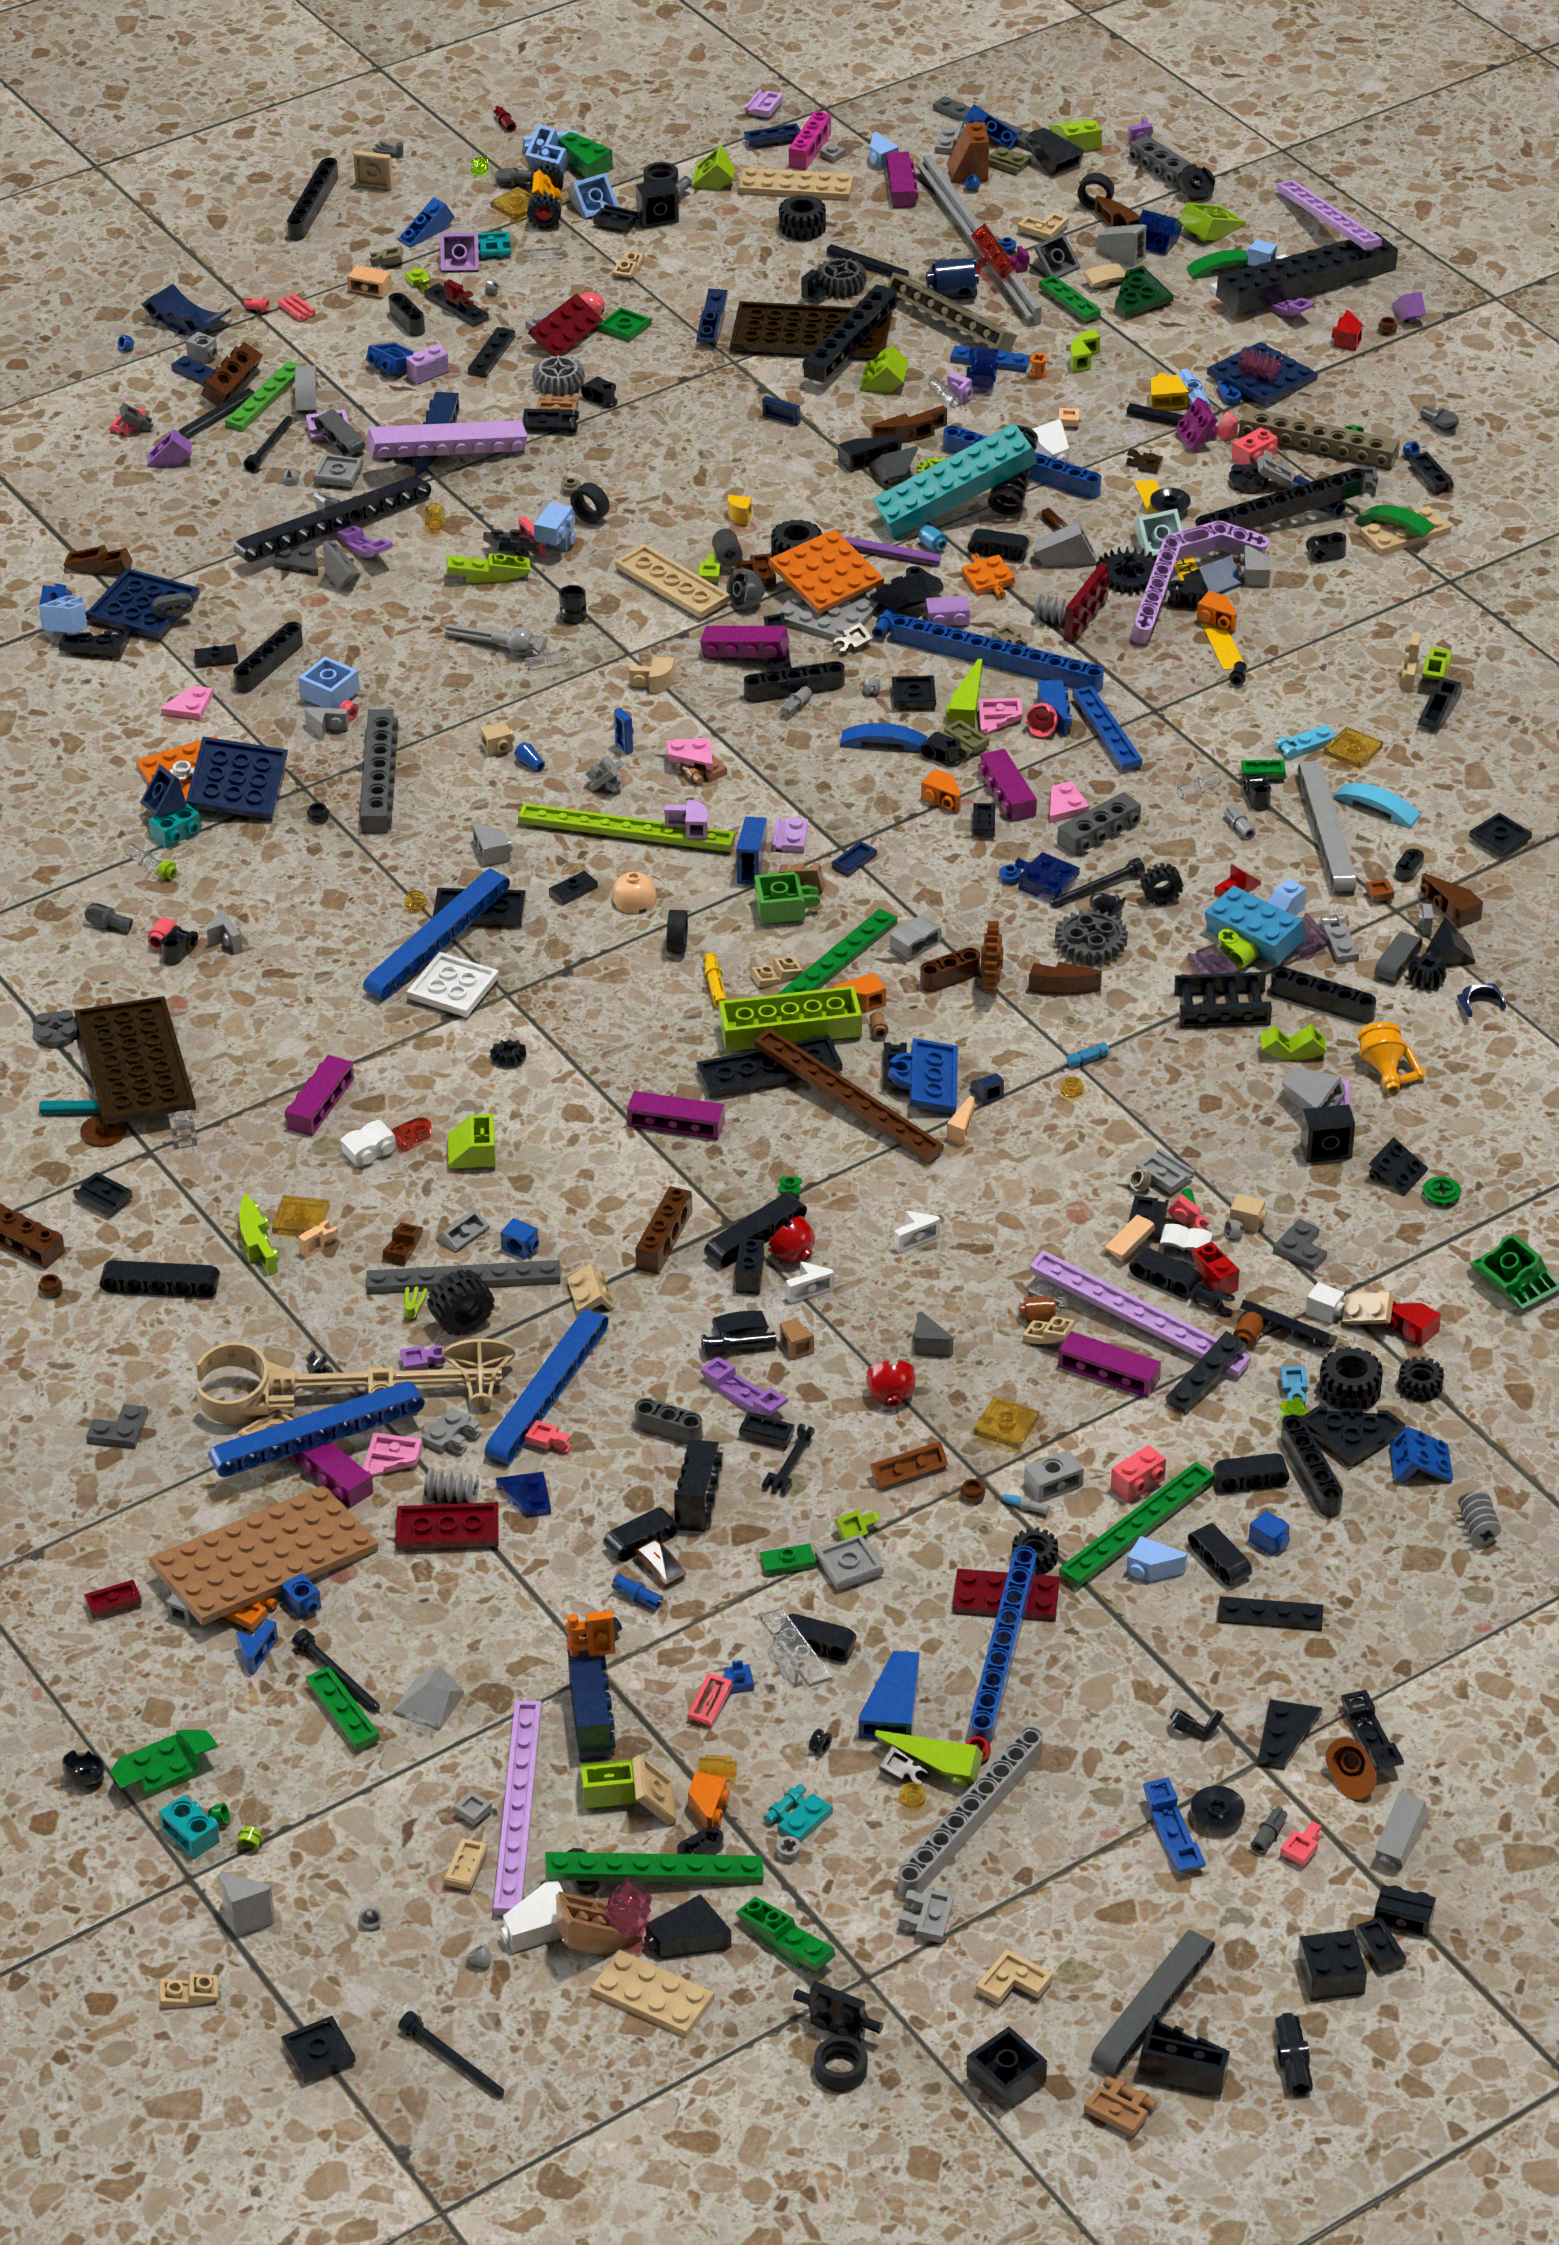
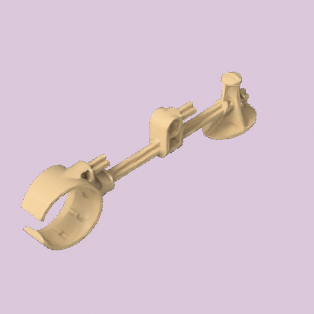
M469 1339L451 1344L444 1350V1359L456 1369L397 1371L393 1366H389V1368L379 1366L378 1368L368 1367L365 1372L299 1374L295 1369H288L266 1361L262 1352L250 1344L228 1342L213 1347L200 1358L196 1364L198 1381L202 1382L205 1376L215 1369L236 1366L253 1372L260 1378L261 1383L249 1395L232 1401L213 1399L198 1387L196 1388L197 1401L200 1409L211 1419L224 1424L238 1425L251 1422L260 1415H270V1410L294 1409V1395L270 1396V1394L275 1392H281V1394L292 1392V1394H296V1391L300 1388L364 1386L369 1390L370 1394L410 1381L415 1385L464 1383L468 1388L470 1404L475 1408H486L492 1404L494 1384L502 1382V1368L514 1358L515 1349L512 1345L500 1340ZM484 1382H490L488 1394L483 1393L482 1384ZM471 1383L478 1384L479 1393L473 1395Z

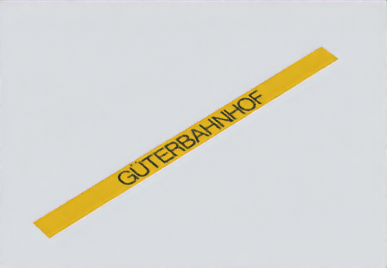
M1150 479L1134 482L1149 515L1159 513L1160 511L1153 508L1150 504L1151 495L1160 489L1156 480ZM1193 556L1177 560L1174 564L1176 572L1182 581H1187L1184 579L1185 574L1198 569ZM1201 622L1223 670L1233 669L1236 662H1243L1228 630Z

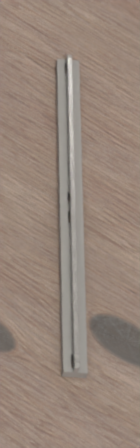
M923 156V163L917 164L920 173L977 249V252L998 278V281L1005 288L1025 318L1031 320L1034 325L1041 324L1042 307L932 156Z

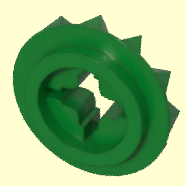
M1433 1177L1423 1185V1195L1426 1196V1201H1433L1434 1205L1441 1203L1443 1206L1446 1203L1453 1205L1455 1200L1460 1199L1461 1187L1451 1178ZM1440 1188L1442 1189L1443 1193H1445V1194H1440V1192H1439V1191H1440Z

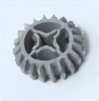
M551 355L550 358H543V361L539 360L534 365L532 373L533 383L538 388V391L558 396L580 390L585 378L583 364L577 359L574 360V357L568 358L566 355H558L556 357Z

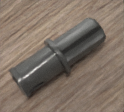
M1278 1806L1276 1809H1273L1266 1821L1261 1822L1259 1825V1832L1250 1843L1251 1849L1254 1852L1265 1854L1272 1840L1279 1836V1829L1287 1818V1812L1282 1807Z

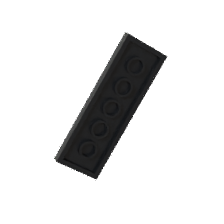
M829 1035L792 1042L833 1071H843V1064ZM759 1049L696 1062L697 1071L709 1098L802 1079Z

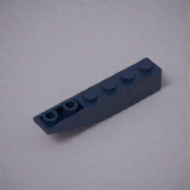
M435 392L434 398L430 399L429 410L426 411V421H423V424L456 423L460 411L459 393ZM439 455L412 456L411 464L412 467H415V476H420Z

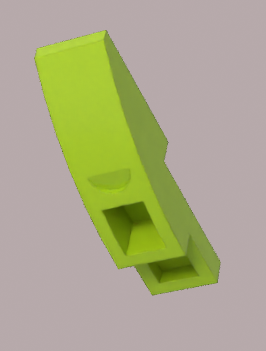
M489 553L488 560L462 557L460 555H447L446 557L447 574L465 576L466 583L503 582L527 575L531 570L530 559L523 556Z
M245 1194L242 1197L239 1210L241 1238L245 1254L250 1264L260 1261L268 1275L278 1272L277 1262H279V1256L276 1249L270 1247L267 1230L270 1229L269 1222L266 1216H261L257 1202H253L249 1195Z

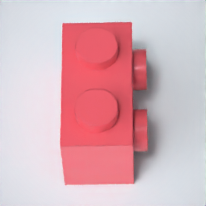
M1260 427L1233 442L1232 460L1240 465L1252 464L1257 462L1258 457L1264 456V450L1271 452L1274 456L1277 454L1278 437Z
M1147 1445L1111 1469V1490L1129 1503L1165 1480L1166 1458L1150 1445Z

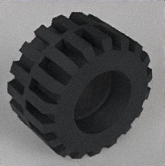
M797 195L787 198L784 202L780 203L779 230L786 237L808 240L823 234V231L826 229V207L822 200L808 195Z
M795 519L776 525V528H773L771 533V556L774 557L822 535L821 529L816 524H811L810 521Z
M463 1269L458 1270L456 1273L451 1272L448 1276L442 1277L440 1282L433 1286L434 1289L428 1295L430 1298L427 1299L429 1311L441 1328L450 1335L467 1334L471 1330L478 1329V1326L483 1325L486 1322V1318L490 1317L492 1314L490 1311L495 1306L494 1296L478 1273L468 1269L466 1271Z
M1345 1347V1349L1338 1348L1335 1349V1352H1329L1327 1357L1323 1358L1320 1368L1319 1393H1321L1322 1399L1327 1400L1328 1405H1334L1335 1409L1338 1410L1342 1408H1370L1371 1404H1375L1381 1395L1382 1364L1378 1362V1358L1375 1355L1371 1356V1352L1367 1350L1362 1351L1361 1348L1357 1347L1356 1349H1351V1347Z

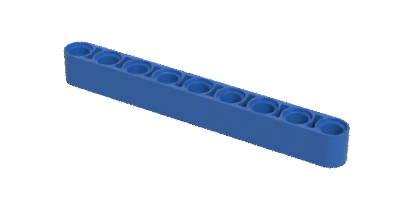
M954 425L947 426L943 430V448L948 452L956 454L988 436ZM1035 452L1037 464L1031 467L1029 479L1089 499H1095L1101 495V475L1099 473Z
M491 868L483 872L372 971L364 980L363 990L381 1001L388 999L505 894L509 888L510 879Z
M584 1309L579 1314L489 1438L484 1452L486 1458L507 1465L514 1461L526 1444L525 1435L536 1420L542 1422L605 1334L609 1323L607 1316Z
M403 1382L218 1444L209 1451L208 1457L220 1477H230L416 1414L423 1409L425 1401L413 1382Z
M1020 1546L1013 1552L970 1717V1738L980 1736L988 1741V1743L993 1740L1036 1574V1552L1029 1546Z

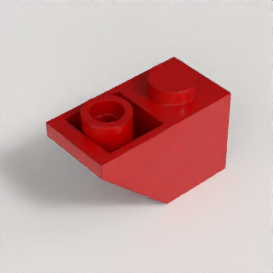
M1349 310L1345 311L1343 317H1339L1337 327L1333 328L1331 337L1334 339V347L1356 351L1362 341L1363 324Z
M1212 1241L1192 1250V1256L1202 1281L1207 1288L1212 1290L1219 1289L1229 1294L1238 1291L1240 1269Z
M1423 1303L1393 1304L1390 1323H1383V1325L1422 1347L1439 1332L1441 1314Z

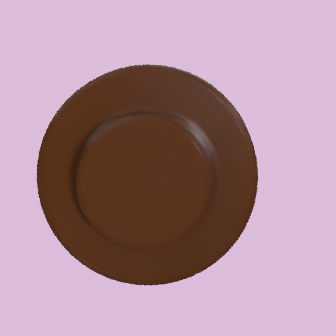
M1384 317L1378 324V329L1384 334H1391L1398 328L1396 320L1392 317Z
M54 1274L44 1275L38 1284L39 1292L45 1296H54L61 1292L63 1288L62 1281Z
M968 1479L961 1486L960 1495L968 1502H978L985 1496V1487L977 1479Z

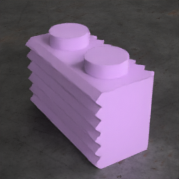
M436 344L429 346L426 350L414 352L413 355L406 357L408 378L417 385L449 371L448 352Z
M967 595L925 599L927 621L950 627L953 625L964 626L965 624L968 626L970 624V608Z

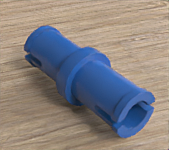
M886 607L883 614L877 618L876 626L872 630L875 638L882 639L885 636L887 630L890 629L891 617L897 615L896 610Z
M620 1573L613 1579L614 1583L611 1585V1588L629 1596L631 1601H639L654 1611H657L662 1605V1602L659 1600L663 1601V1596L645 1588V1584L641 1582L636 1583Z

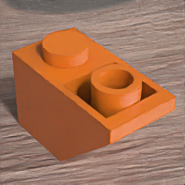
M1208 591L1198 602L1197 621L1235 632L1237 613L1227 596Z
M934 769L921 782V799L959 813L961 811V793L954 776Z
M874 972L833 985V988L854 986L860 1010L863 1012L886 1006V987Z
M695 1772L688 1791L689 1810L703 1829L716 1827V1825L720 1826L723 1818V1805L727 1806L730 1799V1790L727 1789V1778Z

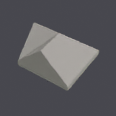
M326 540L323 542L325 573L338 588L361 574L335 541Z
M438 1665L416 1676L393 1710V1714L441 1730L463 1697L464 1690Z

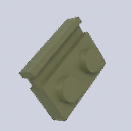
M998 147L989 157L990 167L1016 176L1019 171H1023L1031 164V157L1008 150L1005 147Z
M962 720L954 722L944 728L943 732H940L960 740L961 748L959 749V754L965 758H969V754H975L989 746L988 737Z

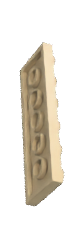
M748 167L743 168L738 194L782 197L808 195L817 199L849 201L854 174Z
M646 544L641 545L615 561V568L700 619L730 602V594Z

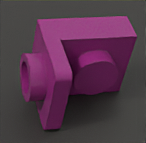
M1017 246V256H1008L1006 259L1016 273L1028 271L1029 254L1022 246Z

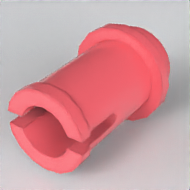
M246 297L244 300L245 310H260L262 313L269 310L270 302L265 297L261 299Z

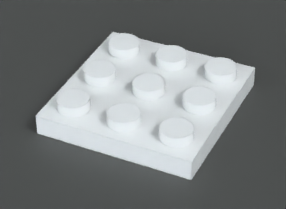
M439 952L407 990V999L468 1017L498 980L499 970Z

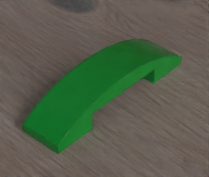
M1224 250L1195 260L1187 266V270L1192 279L1211 277V270L1239 265H1244L1245 268L1253 266L1248 265L1246 250Z
M1394 505L1374 506L1355 518L1356 523L1364 525L1382 521L1404 526L1406 534L1422 538L1434 529V524L1425 517L1412 510Z

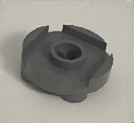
M70 1010L40 1013L36 1016V1022L33 1025L34 1039L37 1043L39 1041L45 1043V1047L62 1048L70 1045L71 1040L75 1036L76 1039L79 1036L76 1019Z

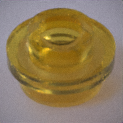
M415 890L406 895L404 903L408 909L417 911L426 906L427 899L421 891Z
M1068 1077L1061 1084L1060 1091L1068 1098H1075L1082 1095L1084 1087L1078 1078Z
M910 1782L905 1784L900 1790L899 1800L906 1807L916 1808L924 1804L926 1792L920 1784Z

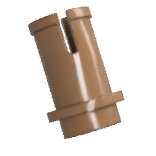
M879 1011L873 1012L870 1015L871 1034L877 1039H883L888 1034L889 1028L885 1024L883 1013Z

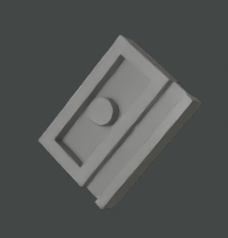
M1160 1148L1157 1149V1153L1150 1154L1136 1165V1169L1149 1171L1151 1182L1170 1194L1185 1185L1189 1178H1194L1195 1170Z

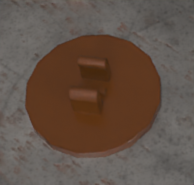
M101 1114L88 1118L82 1124L80 1133L81 1138L86 1144L93 1147H108L119 1143L125 1137L127 1127L125 1121L103 1125Z

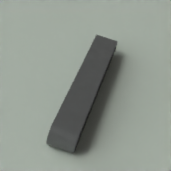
M1188 1930L1096 2046L1091 2057V2063L1115 2076L1120 2075L1142 2047L1153 2014L1161 2018L1160 2022L1163 2020L1209 1961L1215 1949V1942L1192 1930Z

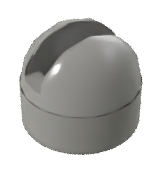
M487 278L485 294H495L498 291L499 284L496 280Z
M287 469L283 473V483L286 486H295L299 483V475L294 469L292 471Z
M875 678L865 679L863 681L865 693L870 695V692H873V696L878 694L880 691V680Z
M1226 1220L1224 1226L1226 1238H1239L1244 1231H1240V1227H1243V1224L1239 1220Z
M373 1905L363 1907L359 1913L360 1924L366 1929L378 1927L381 1923L379 1909ZM369 1911L372 1912L374 1920L370 1922L368 1920V1915L366 1913Z
M486 1944L476 1947L467 1955L471 1964L477 1968L488 1966L492 1957Z

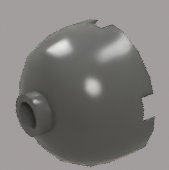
M734 569L735 573L734 575H729L726 592L730 594L731 602L733 603L729 605L734 610H748L756 607L765 593V587L760 576L749 569Z

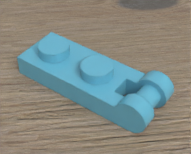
M1323 725L1287 739L1281 737L1276 741L1275 746L1280 751H1284L1283 754L1288 759H1294L1337 743L1338 736L1327 725Z

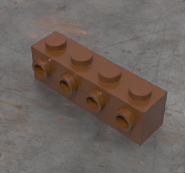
M0 1203V1246L45 1269L65 1253L63 1235Z

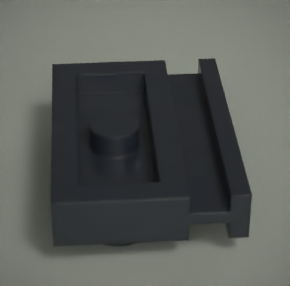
M604 204V208H601L593 217V224L627 232L633 226L635 220L639 219V212Z
M95 1172L81 1184V1188L73 1190L74 1198L108 1216L112 1215L114 1209L118 1210L133 1197L132 1190L98 1172Z
M1135 1195L1129 1222L1136 1215L1152 1221L1155 1224V1231L1151 1235L1158 1236V1239H1161L1169 1200L1165 1199V1202L1158 1201V1198Z

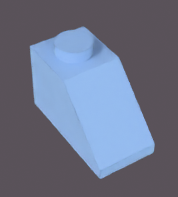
M874 132L870 144L869 160L871 164L882 170L887 168V153L899 152V147L878 132Z
M1287 879L1274 890L1268 903L1296 916L1305 909L1306 887L1291 879Z
M1142 1536L1139 1537L1127 1556V1574L1148 1582L1182 1575L1186 1572L1187 1553Z

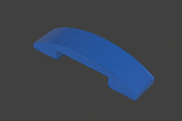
M868 723L843 730L840 747L862 748V742L904 745L905 752L921 753L920 745L928 739V736L901 725Z
M1169 1777L1143 1783L1154 1825L1174 1867L1179 1873L1205 1867L1206 1863L1198 1844L1192 1841L1177 1806L1178 1798Z

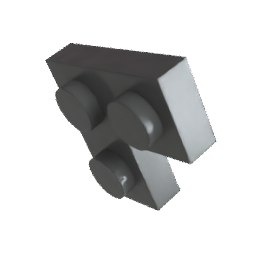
M1298 1219L1273 1245V1253L1313 1272L1327 1258V1251L1311 1244L1319 1236L1320 1228L1301 1219Z
M123 1404L117 1422L93 1419L86 1435L87 1443L136 1449L148 1416V1408L145 1406Z

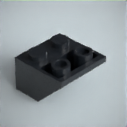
M914 573L905 577H896L891 580V584L880 585L876 587V592L869 595L872 600L892 610L916 606L925 602L926 598H933L924 574L915 576Z

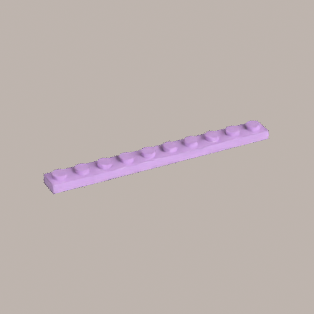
M1290 180L1277 183L1278 192L1364 250H1373L1375 247L1382 246V238L1296 181Z
M1044 1250L1030 1265L1031 1273L1199 1359L1218 1340ZM1242 1352L1225 1372L1239 1378L1251 1362V1355Z
M515 1700L493 1907L494 1915L506 1914L523 1900L542 1711L541 1701Z

